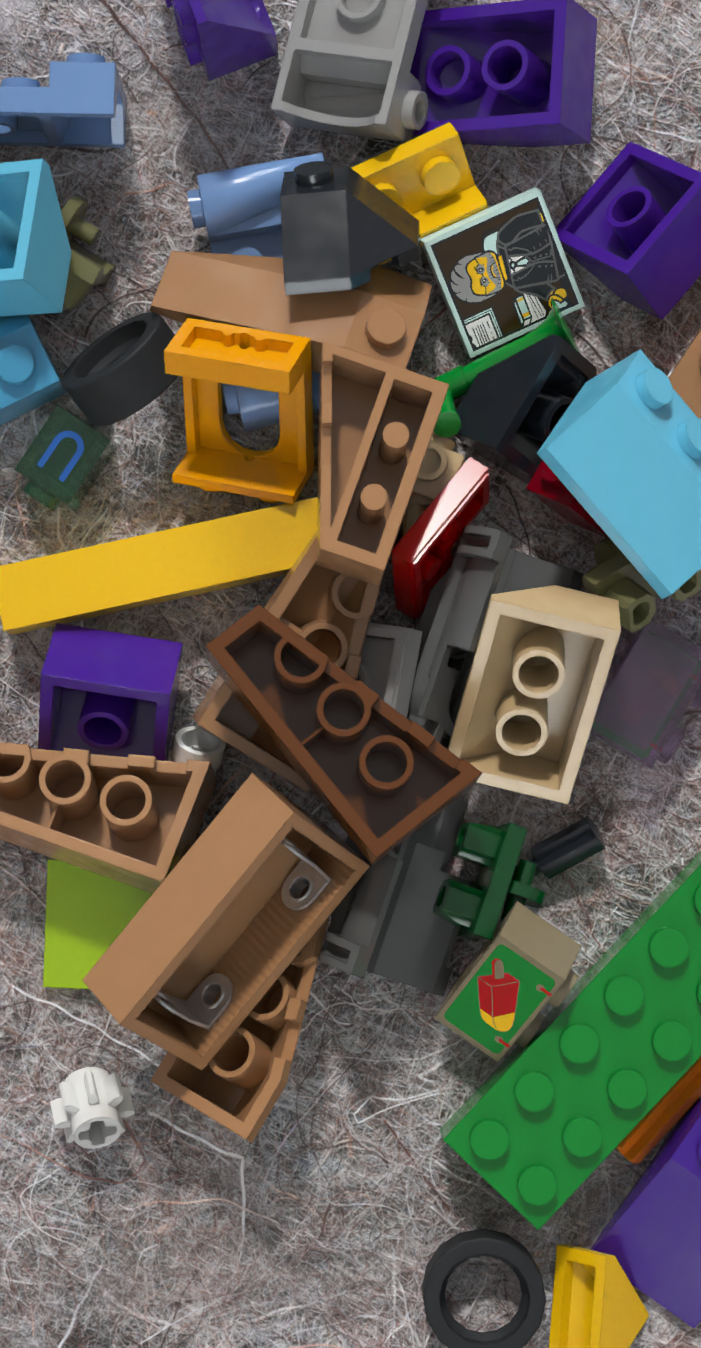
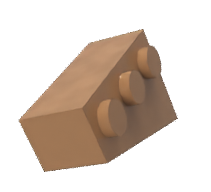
M323 340L319 370L317 565L380 586L443 407L449 384Z

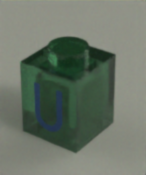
M57 405L15 467V470L28 480L22 491L53 512L60 502L76 511L116 451V447L110 439Z

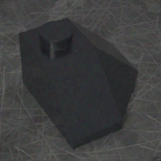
M313 161L298 165L294 168V171L284 172L280 204L286 295L352 290L371 281L370 270L390 258L392 259V265L399 267L419 258V220L349 166L333 167L329 162Z
M552 334L477 374L456 410L461 420V428L454 436L482 458L529 484L542 461L537 452L585 382L597 376L596 367L562 337Z

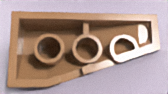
M316 531L264 609L327 655L331 662L355 679L361 664V652L380 586L318 566ZM218 675L192 716L194 721L199 726L307 793L310 788L222 677Z
M309 885L303 889L301 897L306 894ZM329 917L203 1070L167 1052L150 1081L253 1143L287 1084ZM221 991L215 997L214 1004L219 1000Z

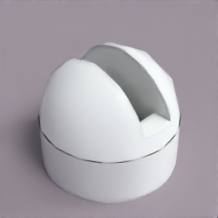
M190 726L182 728L175 735L172 761L187 763V759L209 761L215 774L222 763L226 746L225 741L203 727Z

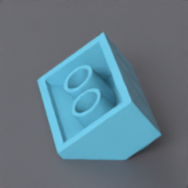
M44 159L0 163V317L62 313L72 253L50 165Z
M639 349L585 382L537 454L661 599L672 595L701 569V419L693 413L673 389L665 373L656 368L642 350Z

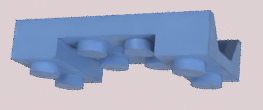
M73 53L67 56V61H50L49 87H40L39 81L25 77H9L1 80L0 145L125 148L127 98L116 63L106 62V58L98 54Z

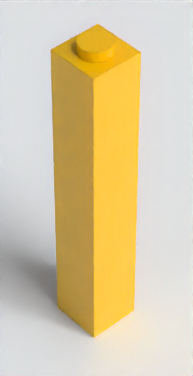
M318 497L296 501L294 504H282L0 566V616L3 631L15 635L55 626L56 623H70L285 576L317 531Z

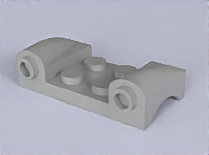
M298 0L270 109L289 126L408 142L414 131L420 130L424 126L428 114L427 95L424 91H421L419 81L410 73L428 0Z

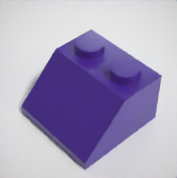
M630 141L555 228L563 250L622 300L663 320L701 275V172Z
M56 623L41 672L38 749L63 751L64 748L89 750L90 754L128 757L129 754L155 756L156 760L167 761L179 690L183 643Z

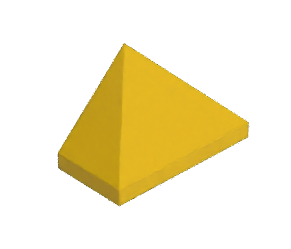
M557 1244L549 1348H629L648 1319L649 1313L616 1257L569 1244Z

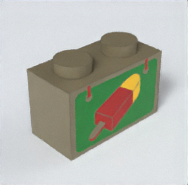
M517 901L495 929L492 940H487L455 980L435 1019L499 1062L514 1043L522 1048L527 1046L545 1019V1016L540 1011L547 1002L557 1008L567 997L579 976L570 969L581 945Z

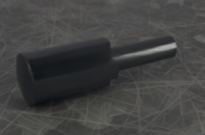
M586 816L530 847L533 856L527 859V861L538 865L534 877L543 873L545 877L551 879L596 853L605 850L606 847L600 830L592 819ZM516 865L511 880H513L518 865Z

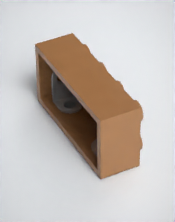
M251 773L82 981L121 1026L203 1070L370 866L328 826ZM309 885L308 891L301 897L303 889ZM221 991L219 1000L214 1004L215 997Z

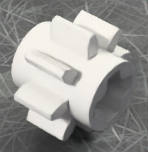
M86 1067L71 1073L64 1082L59 1084L62 1098L50 1101L54 1126L58 1129L64 1128L66 1142L71 1143L75 1141L79 1146L89 1149L105 1147L116 1141L121 1133L125 1132L123 1118L135 1114L129 1087H121L118 1073L115 1072L109 1075L106 1070L98 1067Z

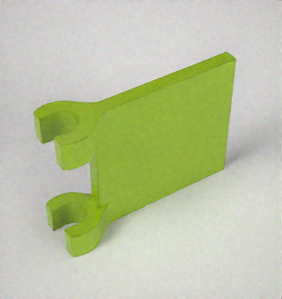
M48 859L43 987L89 989L82 981L83 978L153 893L57 859Z

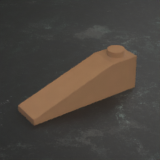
M172 251L151 303L150 311L184 323L187 318L311 338L312 371L317 373L320 370L322 340L406 369L425 316L432 285L378 265L370 270L371 281L352 290L286 295L283 258Z

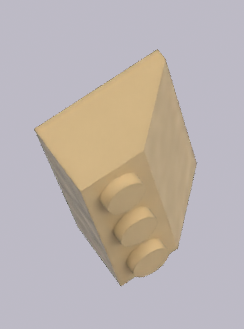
M557 585L491 594L448 750L461 760L462 758L482 772L476 783L564 804L569 803L621 633L619 600Z

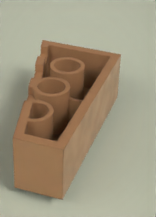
M0 742V839L154 893L192 847L216 787L217 780L212 764L209 761L187 759V763L156 760L155 756L129 754L128 757L90 754L89 750L64 748L63 751L30 748L27 744Z

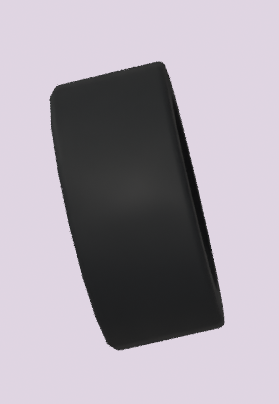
M147 312L129 318L105 332L82 351L65 371L61 385L93 426H108L122 421L155 400L178 378L177 375L165 374L164 350L175 334L159 314Z
M488 1229L460 1232L441 1244L427 1263L421 1287L427 1322L438 1340L448 1348H522L527 1345L541 1325L546 1304L541 1272L527 1248L508 1234ZM480 1256L500 1259L511 1267L519 1279L522 1294L519 1309L511 1321L498 1330L488 1332L469 1330L455 1321L447 1308L445 1298L448 1278L455 1268L469 1258Z

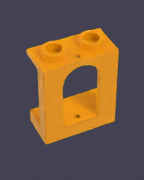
M187 318L164 350L165 374L182 376L187 453L172 474L173 483L195 486L209 492L223 491L256 497L270 503L284 502L294 504L314 470L311 338ZM221 383L278 393L280 436L275 447L266 451H254L242 447L231 438L223 421Z

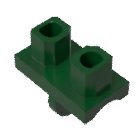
M470 822L461 825L453 847L452 856L480 866L474 887L451 879L444 880L433 906V913L460 927L457 936L473 942H478L479 938L492 940L505 899L507 900L500 921L504 919L517 901L524 906L544 907L547 894L531 886L538 867L537 864L520 859L514 878L511 880L528 829L513 823L497 827Z

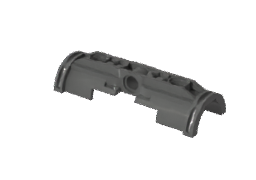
M466 525L464 527L453 564L431 589L417 629L422 631V638L407 719L411 722H416L447 749L491 594L552 585L580 591L583 584L582 576L584 574L574 569L556 565L510 549L513 536L502 530L483 526ZM455 799L374 865L369 862L347 835L345 843L370 867L331 913V923L318 958L321 962L350 975L364 978L366 971L444 997L453 970L446 966L460 927L433 913V906L444 880L451 879L470 887L474 886L472 881L446 873L469 803Z

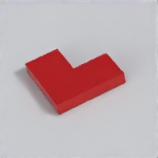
M472 457L467 459L391 551L396 608L413 620L422 614L431 589L452 566L451 547L462 535L464 527L470 525L489 502L488 468Z

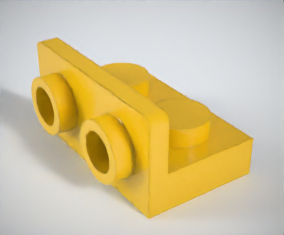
M450 122L352 167L359 175L419 220L420 239L489 208L486 199L475 185L459 134ZM390 258V259H388V260H386V261L380 263L379 265L384 264V263H386V262H388V261H390V260H392V259Z

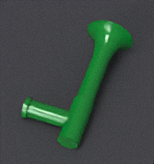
M553 298L551 299L552 308L547 318L536 329L463 367L460 365L433 378L449 384L443 407L434 429L438 436L448 438L458 433L461 428V420L455 410L453 400L465 395L477 374L552 334L562 337L579 352L573 335Z

